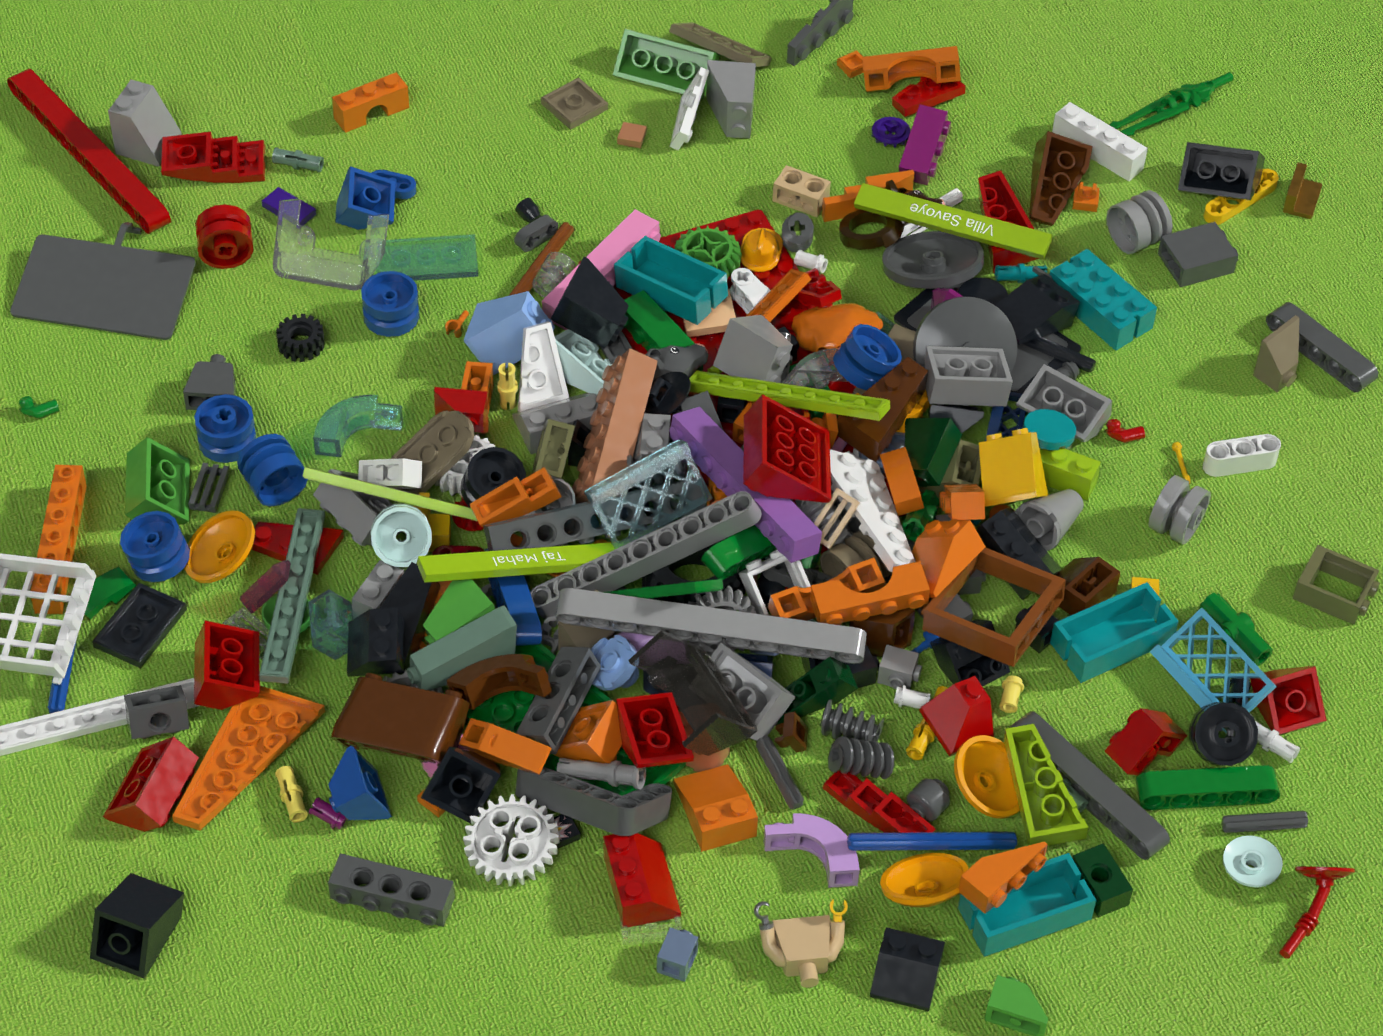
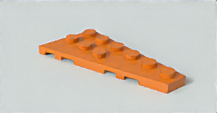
M260 686L258 697L232 706L172 815L173 822L201 831L325 713V705Z

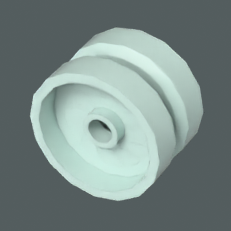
M393 504L384 508L375 517L371 527V544L376 555L383 562L394 567H409L411 562L416 564L418 556H426L432 543V530L426 516L418 508L408 504ZM399 531L406 533L404 541H401L400 538L396 539V534Z

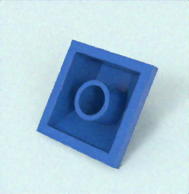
M350 166L337 200L335 223L357 230L391 225L394 222L396 181Z
M353 746L348 747L328 784L332 795L329 797V801L333 810L336 813L340 812L348 820H376L392 817L378 771Z

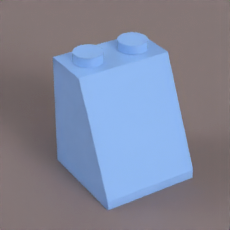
M529 291L477 303L463 341L479 362L493 363V375L499 373L498 368L502 363H505L506 368H508V363L515 364L521 360L523 328L547 321L551 322L553 331L555 326L541 309L539 303L535 301Z

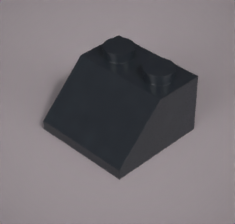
M398 607L369 609L348 622V677L365 676L366 673L376 675L394 674L395 672L404 673L405 620Z
M886 927L878 955L870 997L929 1011L942 962L945 942Z

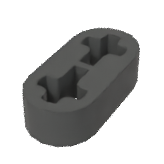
M543 215L520 229L514 238V243L524 252H529L551 239L558 230L559 225L549 215Z

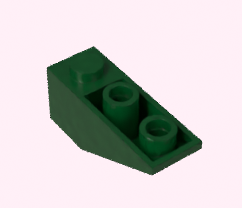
M830 656L792 682L785 689L792 693L795 698L784 714L795 711L799 717L825 708L828 700H832V705L853 693L858 687L850 667ZM784 714L781 716V718L775 726H777L780 723H784Z

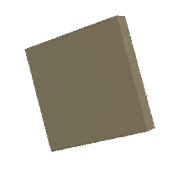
M579 77L541 97V104L570 130L608 110V102Z

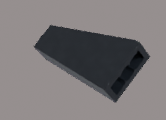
M411 562L380 607H398L405 620L404 671L410 667V655L419 650L425 632L423 624L432 612L440 588L439 582H424L417 564Z

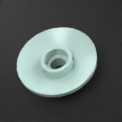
M1241 836L1232 840L1226 846L1223 854V865L1229 876L1236 882L1248 887H1264L1273 883L1279 877L1282 870V857L1278 849L1269 841L1257 836Z

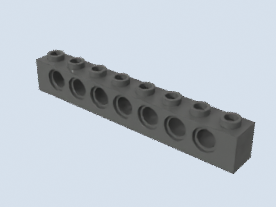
M692 477L682 481H674L486 524L483 527L489 551L568 546V542L577 540L579 544L595 541L594 536L603 534L605 538L621 535L620 530L631 528V532L648 529L647 524L657 522L658 526L668 525L674 522L673 518L685 517L705 508L706 503L701 479ZM677 495L680 498V505L677 509L673 510L669 502L672 496ZM651 501L654 504V511L651 515L646 516L643 507L646 502ZM621 507H625L628 511V517L623 522H620L617 518V512ZM595 513H599L602 517V522L597 528H593L590 523L591 517ZM573 519L576 525L575 530L567 534L564 531V524L567 520ZM542 525H546L549 529V535L544 540H540L537 536V531ZM519 531L523 537L522 542L518 546H513L510 541L511 535Z

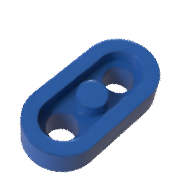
M387 170L371 172L372 174L396 181L395 198L409 199L416 194V181L411 176Z

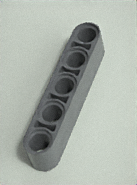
M1291 302L1284 303L1267 315L1266 323L1272 332L1295 315L1298 316L1299 352L1349 390L1360 392L1378 378V370L1370 360Z

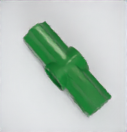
M926 489L921 493L924 509L906 513L902 528L908 540L916 541L917 537L925 530V526L935 520V515L940 505L935 491Z
M1214 592L1208 595L1200 604V608H1203L1257 666L1263 664L1271 656L1273 649L1255 631L1252 619L1244 612L1237 613L1219 593L1216 594ZM1221 640L1225 645H1227V642L1225 640Z

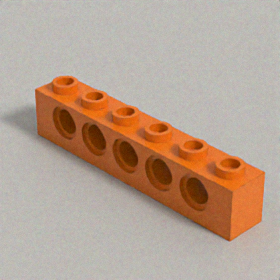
M55 465L37 558L73 562L87 488L82 465ZM34 574L30 591L46 593L52 575ZM59 576L54 594L66 595L69 583L68 577ZM31 598L34 613L40 614L44 599ZM51 600L47 614H63L65 602Z

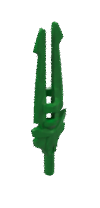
M1228 72L1211 81L1182 85L1181 88L1170 90L1169 95H1165L1121 121H1112L1109 125L1118 129L1156 111V115L1120 131L1127 136L1135 135L1134 132L1136 130L1189 110L1190 105L1199 107L1202 105L1201 102L1206 103L1210 100V94L1216 88L1233 81V74ZM1169 105L1170 108L1164 110L1163 107Z

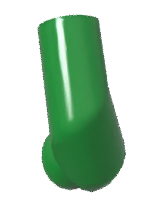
M30 396L22 397L19 400V405L21 406L19 410L24 415L34 418H42L60 411L55 399L40 405L33 403V399Z

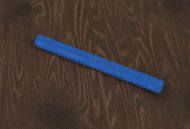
M1014 832L850 833L847 837L848 849L851 851L1014 849L1017 845V837Z

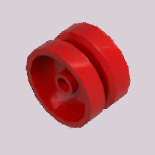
M223 204L207 208L198 215L195 222L198 255L205 264L214 268L228 269L240 266L251 258L254 251L250 217L244 210L237 206Z

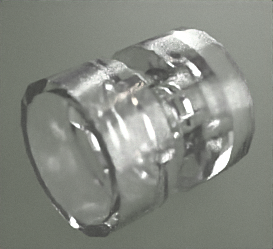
M560 252L549 253L533 279L532 285L534 290L541 297L545 298L576 268L573 260Z

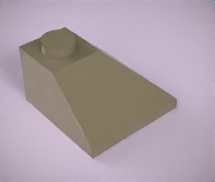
M1298 316L1292 317L1261 342L1253 376L1275 392H1279L1285 386L1289 387L1292 385L1297 377L1295 373L1299 353Z

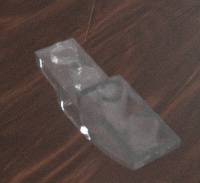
M838 348L820 350L807 355L799 361L782 383L823 389L829 384V381L848 382L834 365L833 357Z

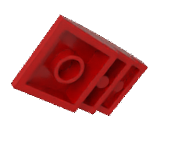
M211 131L162 137L161 173L165 176L185 180L213 183L265 181L264 140L239 143L238 136L213 138Z

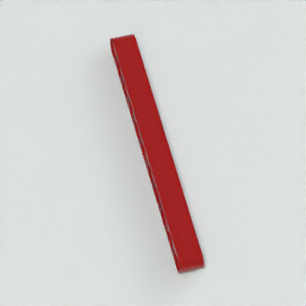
M28 68L7 79L12 94L147 234L171 223L166 207L32 69Z

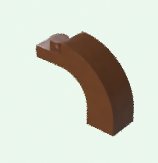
M507 654L487 658L465 667L446 680L449 690L461 693V699L470 703L469 709L471 710L477 708L487 699L503 692L523 691L545 697L552 692L545 667L535 665L533 656L526 654Z

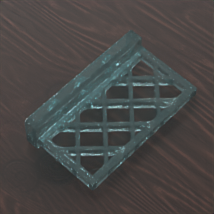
M678 439L584 491L588 501L592 503L614 549L657 530L713 499L690 454L691 450L686 441ZM683 459H686L689 465L686 478L673 474L676 463ZM670 467L668 473L663 471ZM657 473L667 476L662 491L649 487L652 476ZM692 474L694 475L696 481L691 480ZM672 477L685 481L680 497L667 493ZM645 481L644 486L640 485L639 483ZM690 483L699 485L703 493L702 497L694 501L685 498ZM634 486L643 489L638 504L625 501L628 489ZM647 491L661 494L656 510L643 506ZM621 494L620 499L615 498V496ZM666 496L679 500L676 511L671 514L661 512ZM608 500L619 502L614 517L605 515L600 505ZM623 504L637 507L632 523L619 519ZM642 509L655 513L652 524L647 527L637 525ZM660 515L665 516L662 519L658 520ZM607 519L613 521L612 526H610ZM618 522L631 526L628 537L618 542L614 534ZM636 528L642 529L635 533Z

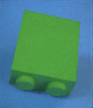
M472 579L452 580L423 624L427 636L424 638L426 643L430 645L495 610L494 604Z

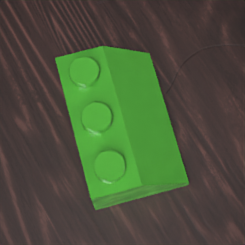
M148 437L127 453L125 516L134 519L146 512L161 511L173 516L178 524L189 522L190 459Z

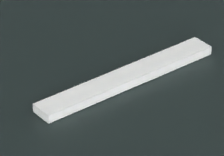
M194 678L135 692L140 693L181 685L186 698L187 709L200 706L194 704ZM124 695L0 726V756L126 725L127 717Z

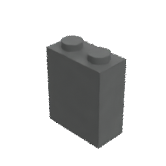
M1216 222L1161 236L1158 254L1180 287L1232 274L1235 271L1238 252L1231 246L1225 232L1218 227Z

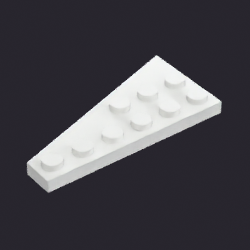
M830 449L831 482L833 483L831 489L834 492L838 488L860 502L852 517L856 516L861 522L859 529L863 535H869L875 542L873 549L887 569L893 572V567L915 562L878 463L870 459L865 460L855 457L847 452L841 453ZM840 496L838 497L839 501L841 502L843 498ZM848 502L845 509L848 511L852 504Z

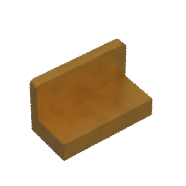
M1298 162L1286 196L1283 212L1312 219L1322 184L1304 179L1307 164Z

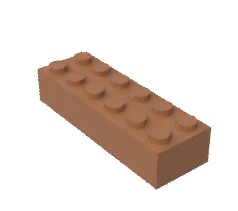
M631 348L622 356L618 355L615 362L611 366L608 365L603 372V388L599 390L596 397L598 407L590 419L592 429L583 445L586 448L585 455L579 461L577 471H580L579 477L572 486L575 493V504L624 492L628 477L627 456L631 455L633 458L658 362Z

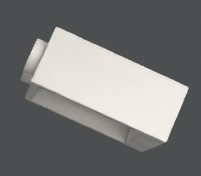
M775 550L769 554L771 558L765 561H761V559L751 561L745 565V570L739 572L751 604L756 609L755 614L769 615L753 576L785 562L794 586L800 588L811 587L800 560L790 563L783 554Z

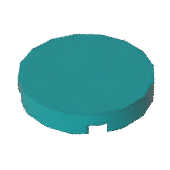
M1039 409L1030 412L1024 419L1023 428H1028V433L1037 432L1039 448L1052 451L1059 450L1060 447L1065 446L1067 448L1074 442L1076 426L1063 413L1050 409Z

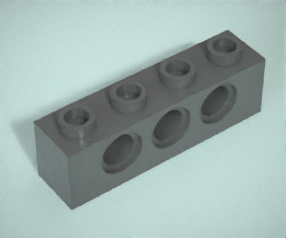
M589 647L560 648L548 671V680L552 692L545 697L535 696L516 734L551 747L552 749L549 754L557 753L601 668L600 663Z
M341 853L328 881L330 899H334L338 903H350L362 906L369 911L378 910L390 913L397 918L418 920L430 926L438 925L444 927L455 898L454 881ZM423 898V900L416 901L415 899Z

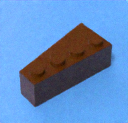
M910 357L904 359L862 394V396L890 400V410L880 421L838 415L837 436L877 463L880 459V454L885 448L887 449L892 441V437L903 425L906 416L911 413L924 394L928 370Z

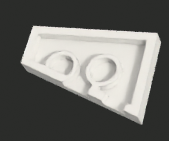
M702 67L680 100L670 147L679 150L684 142L688 143L693 133L691 126L695 121L696 111L709 74V70Z
M549 321L523 328L517 410L519 412L569 398L552 325Z

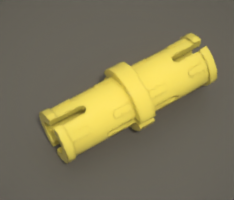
M502 363L498 368L500 380L497 383V390L500 393V407L507 410V402H509L510 410H512L517 405L516 392L518 391V383L515 380L516 368L512 363H508V370H506L505 363Z
M291 766L280 767L275 772L281 789L280 799L286 804L289 819L292 822L304 821L308 816V812L302 799L303 790L297 784L294 769Z

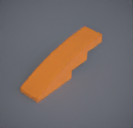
M908 170L868 176L865 179V184L886 189V182L893 180L897 188L903 187L907 190H913L914 171ZM861 185L844 187V195L823 198V221L843 219L846 215L860 210L854 207V202Z

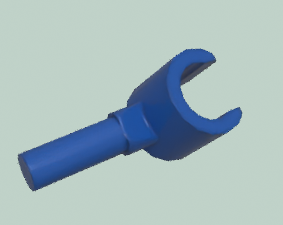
M924 631L923 637L925 641L914 648L912 652L921 653L929 647L932 649L930 642L939 638V636Z

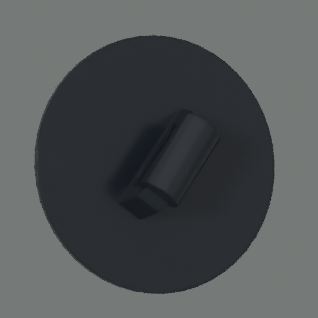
M670 372L653 380L644 413L669 415L674 412L689 394L691 387L689 377L682 372Z

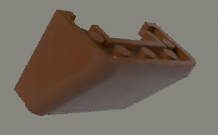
M366 673L365 677H358L334 725L331 738L347 748L353 746L356 750H359V747L365 750L369 748L415 758L424 763L437 762L438 767L449 746L458 748L470 703L461 699L462 694L456 691L445 690V694L382 681L381 676Z

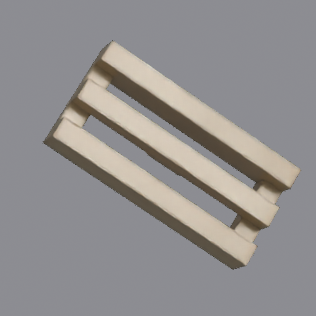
M838 488L835 489L831 495V501L826 503L814 522L819 528L839 496L843 498L822 530L820 543L830 550L860 505L859 501ZM847 503H851V507L828 541L825 540L826 535Z

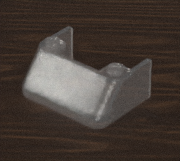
M301 199L280 200L273 256V270L276 275L285 279L347 290H361L364 282L373 276L385 254L389 214L368 216L366 239L360 245L359 255L315 248L316 237L314 231L308 226L299 225Z

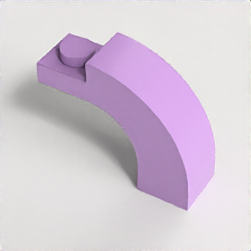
M793 813L792 824L774 823L772 825H765V851L793 849L808 851L817 856L824 864L828 888L858 886L860 869L857 853L848 849V836L830 821L814 815Z

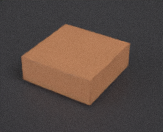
M623 122L617 137V144L641 149L647 133V126Z

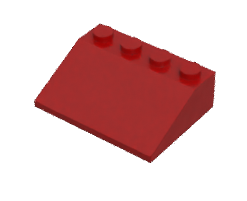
M762 394L744 415L743 484L750 490L757 491L767 497L829 503L831 501L829 430Z

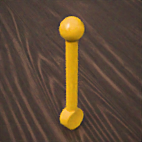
M1174 442L1172 450L1176 452L1183 479L1189 481L1190 486V476L1187 474L1181 453L1182 445L1180 442Z

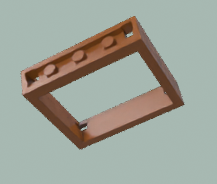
M984 548L936 598L933 597L928 604H924L921 614L924 615L922 630L1014 667L1063 601L1066 579ZM976 569L1041 595L1010 637L944 611Z

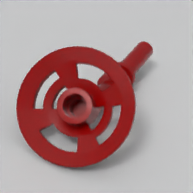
M1295 867V871L1316 879V886H1319L1308 912L1303 913L1295 924V931L1279 951L1282 957L1289 959L1305 936L1311 935L1319 924L1318 917L1331 891V886H1334V880L1355 873L1354 868Z

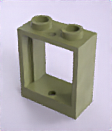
M552 419L546 421L543 425L531 474L544 467L550 476L562 478L575 428L574 425Z
M1317 545L1297 582L1293 599L1355 625L1359 615L1364 617L1369 608V596L1374 598L1378 591L1380 582L1376 581L1379 570ZM1320 570L1363 588L1357 602H1352L1314 586L1313 583Z

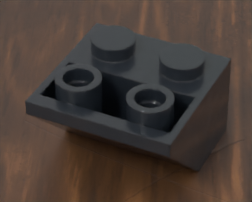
M979 619L971 621L995 632L992 621ZM939 637L930 642L939 668L953 684L976 676L983 687L1010 673L1007 664Z

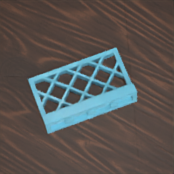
M1200 608L1162 646L1157 644L1150 651L1201 708L1214 702H1221L1218 698H1223L1225 703H1229V698H1243L1242 707L1251 712L1277 687L1203 608ZM1204 618L1209 623L1208 635H1195V625ZM1214 629L1219 635H1214ZM1180 640H1188V654H1176L1171 648ZM1194 640H1208L1207 654H1193ZM1213 640H1225L1227 642L1226 654H1212ZM1182 659H1187V665L1183 662ZM1193 659H1206L1205 674H1195L1192 671ZM1212 659H1226L1225 673L1211 674ZM1231 659H1243L1245 661L1244 673H1230ZM1211 678H1224L1223 693H1212L1210 691ZM1230 678H1244L1243 693H1229ZM1249 678H1261L1266 684L1258 693H1249Z

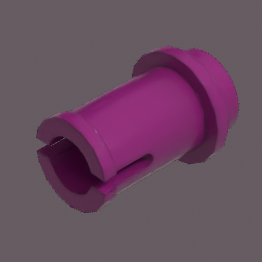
M320 797L315 799L312 804L313 808L311 807L309 810V814L329 823L332 829L336 827L340 830L347 820L340 812L336 813L331 804Z

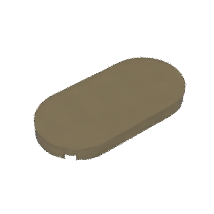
M455 410L438 413L391 457V459L404 458L422 461L421 488L398 490L418 495L419 492L426 493L469 451L474 440V427L467 416Z

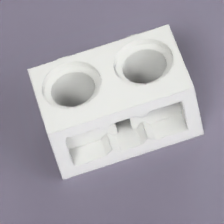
M404 458L359 460L358 480L393 489H418L422 485V461Z

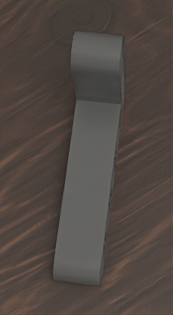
M543 766L540 775L518 769L515 795L519 798L525 795L529 802L536 799L539 806L545 805L547 809L619 836H630L669 818L672 788L664 784L655 783L646 785L641 790L637 789L621 796Z

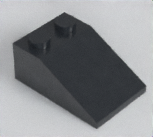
M1044 274L1025 281L995 304V306L1011 322L1017 344L1020 345L1072 327L1080 301L1073 297L1069 291L1064 290L1054 282L1051 277Z

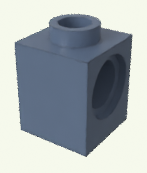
M670 927L657 955V973L685 982L698 953V937L687 930H677Z

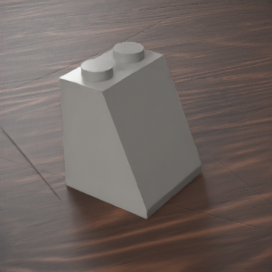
M708 60L707 70H709V74L707 77L706 100L725 136L750 139L756 63Z
M131 79L108 110L115 154L160 167L162 162V137L182 135L153 85Z
M762 315L730 318L713 366L730 376L781 383V375L784 367L790 360V351L793 345Z
M644 413L633 454L634 462H637V455L639 453L642 454L644 460H647L648 452L652 451L655 458H658V451L661 449L665 456H668L671 415ZM628 475L623 493L652 486L644 484L643 488H637L631 482Z

